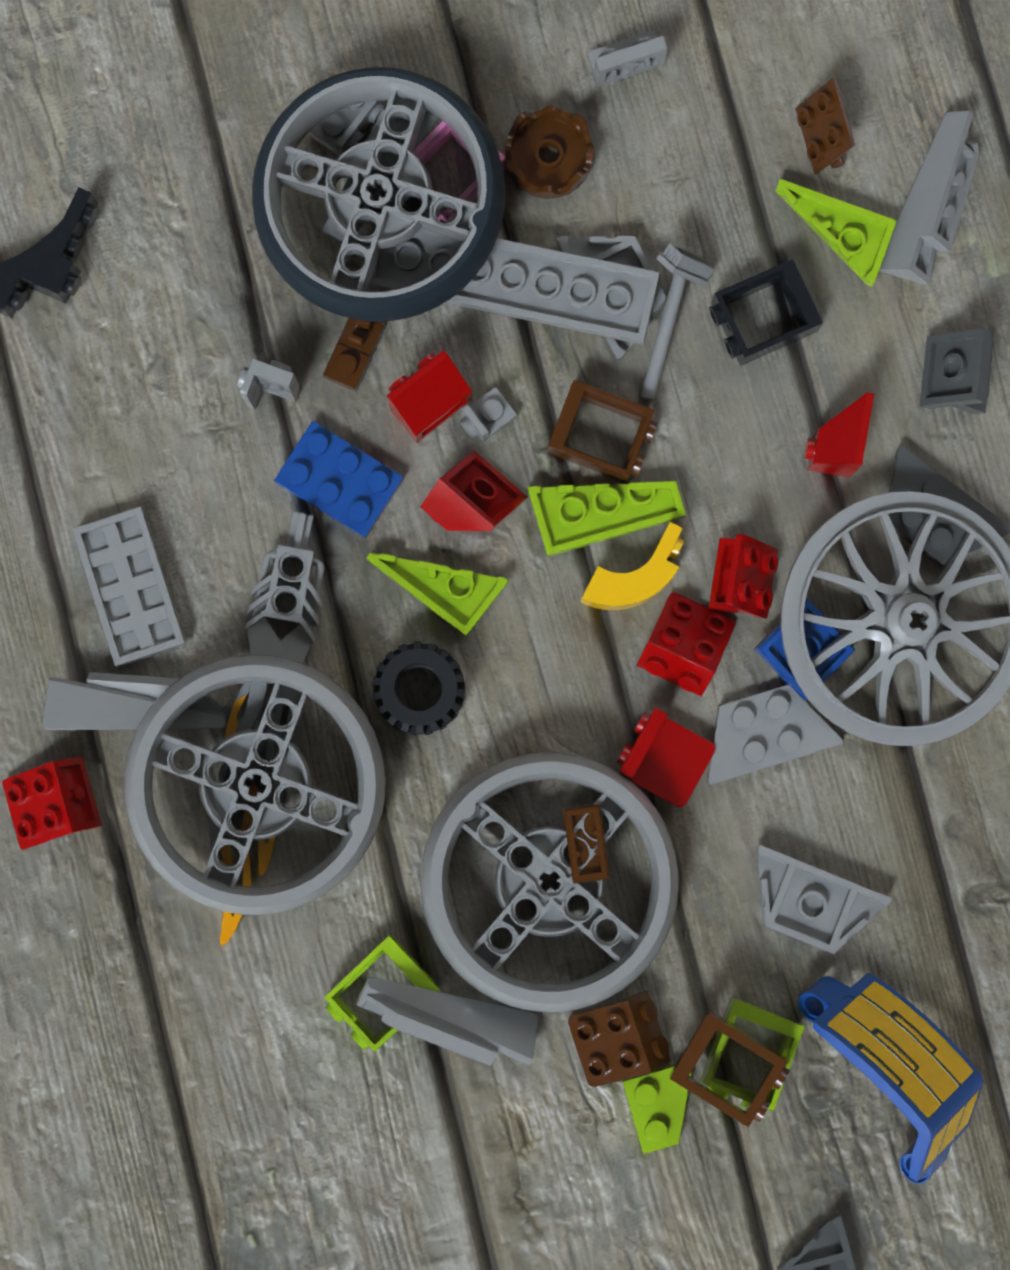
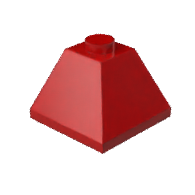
M867 392L820 427L813 438L808 437L804 450V459L809 460L808 470L850 478L862 466L874 393Z
M474 450L437 481L420 508L447 531H492L524 503L528 497Z

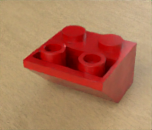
M444 350L437 356L435 353L426 356L417 365L419 369L409 378L406 375L400 377L389 387L390 393L387 395L390 411L416 443H419L473 399L472 390Z

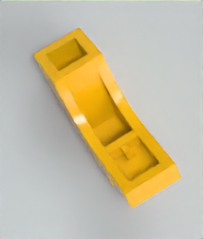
M670 522L651 559L635 571L615 573L598 566L580 602L597 609L622 610L636 607L654 598L669 584L679 569V566L667 561L668 557L676 559L685 541L679 538L683 528Z

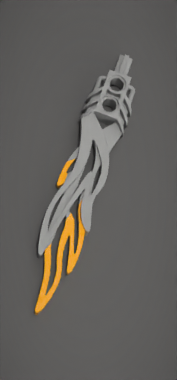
M293 512L286 546L278 545L277 551H269L263 558L259 583L251 591V596L256 594V599L248 607L247 614L253 612L252 619L245 624L244 632L247 631L250 654L284 657L303 663L312 643L314 642L316 645L317 638L312 631L314 621L318 627L320 624V619L316 615L317 605L322 609L324 603L319 596L324 574V564L320 560L314 559V551L308 550L314 519L312 515ZM275 558L273 572L268 576L270 560ZM290 558H297L303 562V570L296 577H289L283 572L284 563ZM316 566L317 571L313 587L310 583L312 568ZM284 593L294 595L297 600L296 607L289 613L279 611L276 606L278 597ZM267 619L298 624L299 626L280 640ZM243 683L230 713L225 738L239 731L259 728L268 683ZM249 694L245 714L237 720L238 713ZM277 704L276 711L271 712V719L277 725H280L284 704ZM290 707L288 708V717L286 724H288L291 721L293 716ZM298 717V720H297V723H296V725H295V728H294V731H293V733H292V736H291L290 741L292 740V738H293V736H294V734H295V732H296L297 725H298V721H299V717ZM272 739L262 740L258 745V753L261 755L263 751L262 758L265 760H272L279 754V745ZM222 762L217 775V782H224L230 769L227 763ZM247 777L245 784L250 786L249 793L257 795L258 788ZM283 789L279 797L281 803L285 806V789ZM247 810L244 811L241 830L248 829L253 824V817ZM235 812L232 814V823L234 821ZM210 818V847L212 853L221 828ZM276 836L269 838L268 843H266L265 839L258 840V870L260 876L265 874L270 864ZM224 845L219 849V852L221 851L223 863L231 865L233 864L231 845ZM250 848L242 867L243 886L251 887L252 883ZM223 912L220 933L221 946H224L234 934L242 918L241 914L233 915V913Z

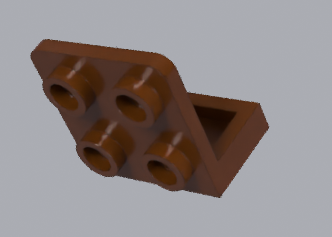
M648 990L636 993L620 1002L577 1013L569 1017L570 1031L586 1080L590 1086L597 1087L649 1074L671 1062L669 1045L666 1038L662 1035L657 1020V1008L650 999Z

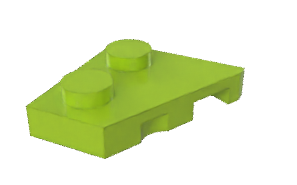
M676 1064L657 1069L649 1074L622 1080L643 1154L679 1144L688 1090L669 1079L670 1073Z

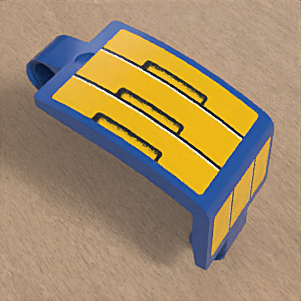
M865 974L851 988L829 976L820 978L800 995L798 999L800 1012L807 1020L814 1022V1030L864 1073L917 1129L918 1136L916 1142L902 1155L899 1160V1167L909 1181L916 1184L927 1182L946 1160L951 1145L969 1126L983 1086L981 1073L952 1040L925 1014L873 974Z

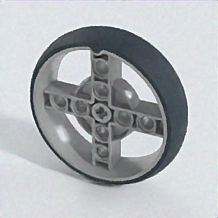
M388 67L362 68L340 73L317 83L293 100L280 114L264 139L258 154L252 184V205L255 225L266 255L284 281L297 293L320 308L343 317L372 322L394 321L417 316L440 306L464 289L476 276L490 255L500 231L505 207V179L499 152L490 132L475 111L458 94L434 79L416 72ZM388 101L376 140L362 142L349 148L337 160L296 149L303 138L315 126L332 114L360 103ZM426 110L448 124L466 146L476 172L478 185L477 204L432 190V183L427 169L413 153ZM407 120L410 122V125L406 131L398 133L392 130L395 122ZM395 154L399 156V160L392 167H384L381 165V160L384 156ZM309 167L319 169L317 176L313 180L301 179L305 169ZM346 177L353 180V184L348 190L338 191L335 189L340 179ZM282 186L325 199L326 210L331 222L338 232L344 236L330 281L315 272L301 258L291 243L282 219ZM378 188H383L386 196L384 198L379 196V200L374 201L371 195L372 191L377 193ZM415 198L422 201V206L418 211L412 213L404 210V205L408 200ZM445 209H452L457 212L456 218L450 223H442L438 220L439 214ZM373 222L376 224V230L372 235L366 237L358 234L359 228L364 223ZM420 229L463 241L454 256L427 278L400 289L368 291L381 249L395 247L408 241ZM360 256L365 258V264L360 270L350 271L347 269L348 262L353 257Z

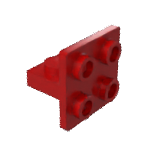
M736 534L735 539L719 538L708 609L717 612L745 613L759 619H767L769 608L773 602L772 585L774 573L778 569V550L745 534Z

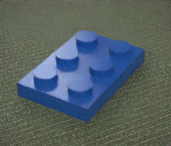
M312 421L274 479V482L366 539L400 487L404 477Z

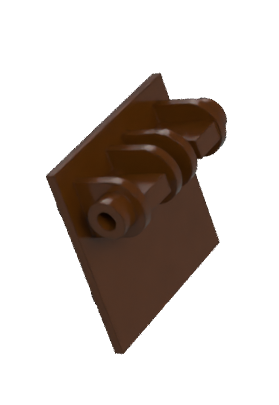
M832 78L795 108L797 121L803 133L807 155L811 161L814 174L820 173L829 165L833 169L845 165L844 158L847 156L846 152L855 146L836 78Z

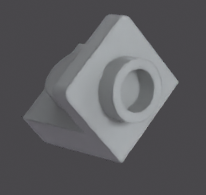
M495 387L472 405L468 406L466 404L461 408L463 419L460 423L472 439L478 436L482 443H484L517 418V414Z

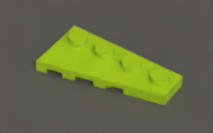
M676 481L637 482L617 485L527 487L547 557L686 517Z

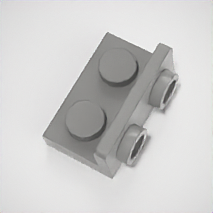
M648 31L589 51L587 58L596 83L600 87L664 65L668 48L663 36L656 38L653 31Z
M371 101L342 109L315 126L310 131V136L341 156L349 148L364 142L366 137L364 133L371 124L375 125L382 109H386V102Z

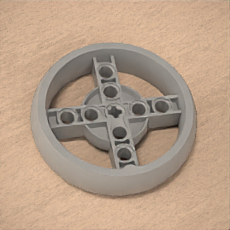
M249 654L223 658L200 666L171 684L155 700L142 718L132 738L126 758L123 790L126 813L134 838L150 865L168 884L193 901L209 908L241 915H265L292 910L308 904L332 890L353 871L362 860L377 832L384 807L386 777L384 760L375 731L361 707L343 687L319 670L304 663L272 655ZM243 683L275 684L258 729H248L233 733L221 740L212 750L167 734L173 723L189 706L216 690ZM306 696L318 703L334 718L349 742L357 770L356 802L311 786L308 764L300 750L290 741ZM277 704H286L292 710V719L286 725H277L271 719V710ZM272 739L277 742L280 750L276 758L272 760L261 758L258 753V745L262 740ZM187 748L194 753L195 764L192 768L181 769L177 766L175 754L178 750ZM222 761L228 764L231 775L227 781L217 782L213 780L210 775V767L214 762ZM154 767L199 783L203 806L211 820L221 828L204 873L194 868L174 849L161 828L153 801L152 782ZM254 774L262 776L261 783L266 785L264 792L258 790L257 795L250 794V786L245 784L246 778L253 779ZM287 787H294L301 793L300 803L292 808L284 806L279 797L281 791ZM322 800H330L336 806V813L329 820H321L315 814V806ZM243 809L250 812L253 817V824L244 830L236 828L232 823V814L235 811ZM298 819L343 835L338 845L321 863L297 878L270 886L249 887L236 885L252 840H264L280 835L291 828ZM224 845H233L238 849L240 858L234 864H225L219 858V849Z
M537 752L512 757L486 768L467 781L450 798L433 824L422 857L420 889L423 911L431 935L444 958L466 982L481 993L508 1006L536 1012H564L588 1007L612 997L635 981L648 968L663 946L674 920L679 893V870L672 838L665 822L648 797L632 781L611 767L587 757L561 752ZM539 780H560L583 785L601 794L593 805L600 804L601 815L605 817L608 823L607 830L604 833L605 842L628 817L645 846L651 873L649 904L637 934L601 904L605 879L573 884L570 863L565 860L563 850L567 845L565 828L541 826L520 834L485 803L502 791L519 784ZM585 814L573 828V832L576 833L581 828L589 839L597 842V839L591 838L585 832L584 820L588 815ZM491 822H497L504 828V837L496 844L488 843L483 837L484 827ZM463 829L499 859L494 880L497 900L502 911L473 946L466 940L457 924L449 896L448 876L450 861L457 839ZM577 837L576 839L585 842L589 850L588 860L584 865L578 867L580 873L596 854L594 852L598 849V844L594 849H591L584 839ZM519 846L527 847L532 853L531 863L524 868L514 866L511 861L512 851ZM545 872L550 875L556 872L559 875V878L556 880L560 883L559 887L556 890L548 888L546 891L542 890L540 885L543 881L539 879L542 873ZM575 895L584 896L588 902V909L581 916H573L567 908L569 899ZM522 899H530L536 905V913L529 920H522L515 914V906ZM605 919L612 920L616 926V933L609 940H601L596 934V926ZM502 927L511 932L512 942L509 946L497 948L492 944L491 934L495 929ZM580 929L615 959L608 966L592 975L558 984L529 982L498 970L528 933L543 937H557Z

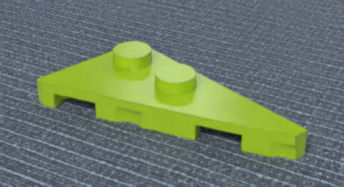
M779 179L775 192L867 286L872 287L876 281L897 220Z

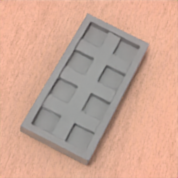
M138 507L72 529L114 665L120 667L187 645L143 508Z

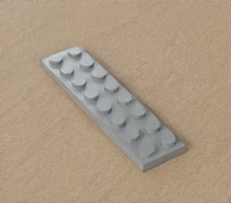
M420 229L408 241L395 247L381 249L369 287L389 291L415 284L444 266L454 256L463 241ZM497 238L490 255L476 276L464 289L445 303L644 345L660 272Z

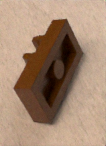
M348 318L323 373L324 379L357 392L385 326L378 322Z

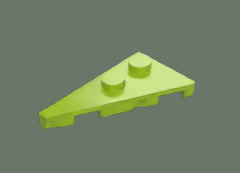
M370 553L366 558L368 562L465 637H467L509 583L504 577H493L474 573V571L458 570L423 561L417 562L383 553Z

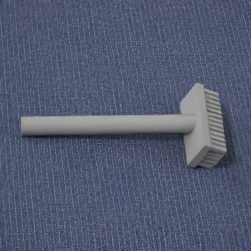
M671 243L663 254H659L656 258L673 273L640 396L650 400L655 398L686 280L706 287L709 283L707 280L715 271V268L702 257Z

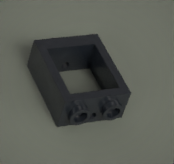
M793 259L714 293L711 301L712 306L709 307L710 315L717 327L722 325L727 336L724 339V344L728 354L732 359L736 357L740 366L818 332L823 324ZM779 282L799 327L747 349L727 305Z

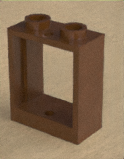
M573 380L548 444L547 453L627 483L630 474L638 476L645 456L639 454L643 441L650 443L658 423L651 420L655 410ZM582 401L640 422L623 468L565 446Z
M708 1010L670 1073L669 1079L749 1128L753 1119L757 1122L761 1121L770 1105V1102L765 1100L772 1087L780 1089L790 1070L785 1067L787 1064L786 1056L711 1010ZM716 1030L772 1063L771 1068L745 1110L689 1076Z

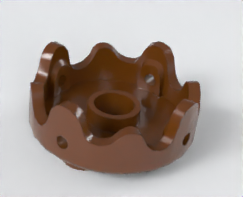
M549 105L533 113L524 111L516 117L505 142L506 167L512 180L524 192L538 198H560L578 189L586 180L591 170L594 146L589 135L587 123L580 114L568 113L556 106ZM552 147L559 153V158L555 162L546 163L540 159L539 152L543 148Z

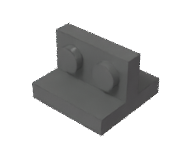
M979 328L927 336L920 406L928 409L952 406L972 414L986 413L990 366L992 362L993 331Z

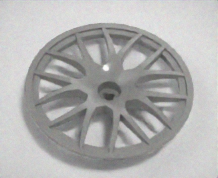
M911 491L890 492L868 497L849 505L824 522L799 552L789 572L781 604L783 648L795 681L806 698L823 716L836 726L862 739L884 745L913 746L941 741L962 732L984 717L1001 700L1010 687V549L1003 538L981 516L964 505L945 497ZM908 511L929 514L916 534L906 555L889 514ZM878 516L885 532L895 571L890 584L880 583L868 570L849 535V531L854 527ZM938 516L967 531V534L934 583L925 584L919 574L921 554ZM840 538L859 581L816 570L825 554ZM974 539H976L989 553L999 573L980 575L953 582ZM812 577L835 583L861 595L869 610L857 619H833L804 613L806 595ZM1003 579L1008 596L1009 615L981 620L954 621L946 613L951 597L966 589ZM912 612L923 614L924 617L920 619L921 628L910 627L909 623L913 620L910 615ZM804 620L819 625L848 630L821 650L812 660L810 659L805 641ZM1009 623L1007 643L999 664L962 634V632ZM862 639L875 641L874 657L841 692L834 696L824 685L815 668L827 658L852 643ZM948 640L960 646L995 672L984 689L974 699H971L941 668L935 658L939 642ZM907 659L913 665L916 678L919 725H887L886 708L890 680L895 666ZM931 675L946 690L966 705L947 717L929 723ZM875 676L877 722L860 716L842 703Z

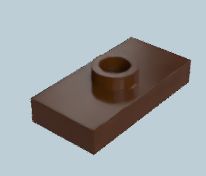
M600 804L562 809L573 884L610 879ZM585 814H588L584 820L585 832L591 838L597 839V842L589 839L581 828L576 833L573 832V828ZM577 837L584 839L591 849H594L598 844V849L594 852L596 854L580 873L578 867L584 865L588 860L589 850L585 842L576 839Z

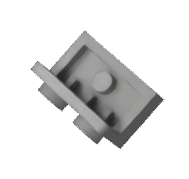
M252 359L250 367L242 369L237 387L241 388L240 394L248 408L256 409L262 391L296 402L301 389L294 373L290 372L291 367L275 360H271L270 364Z

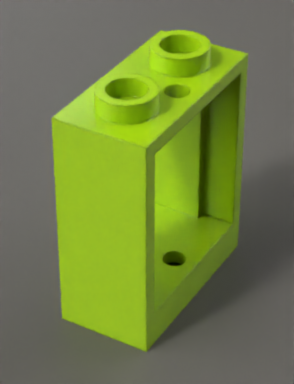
M392 934L324 997L328 1002L325 1006L328 1013L338 1023L345 1020L354 1030L350 1034L353 1040L363 1050L370 1047L374 1053L398 1030L387 1026L381 1033L376 1035L340 996L342 992L384 953L416 987L438 992L441 989Z
M730 997L723 1018L734 1024L736 1017H740L784 1034L785 1037L779 1053L787 1057L785 1067L790 1069L805 1026ZM718 1031L700 1081L725 1099H728L729 1094L742 1099L741 1106L747 1108L756 1092L715 1076L729 1038ZM784 1083L779 1090L772 1087L765 1100L770 1102L768 1110L774 1112Z

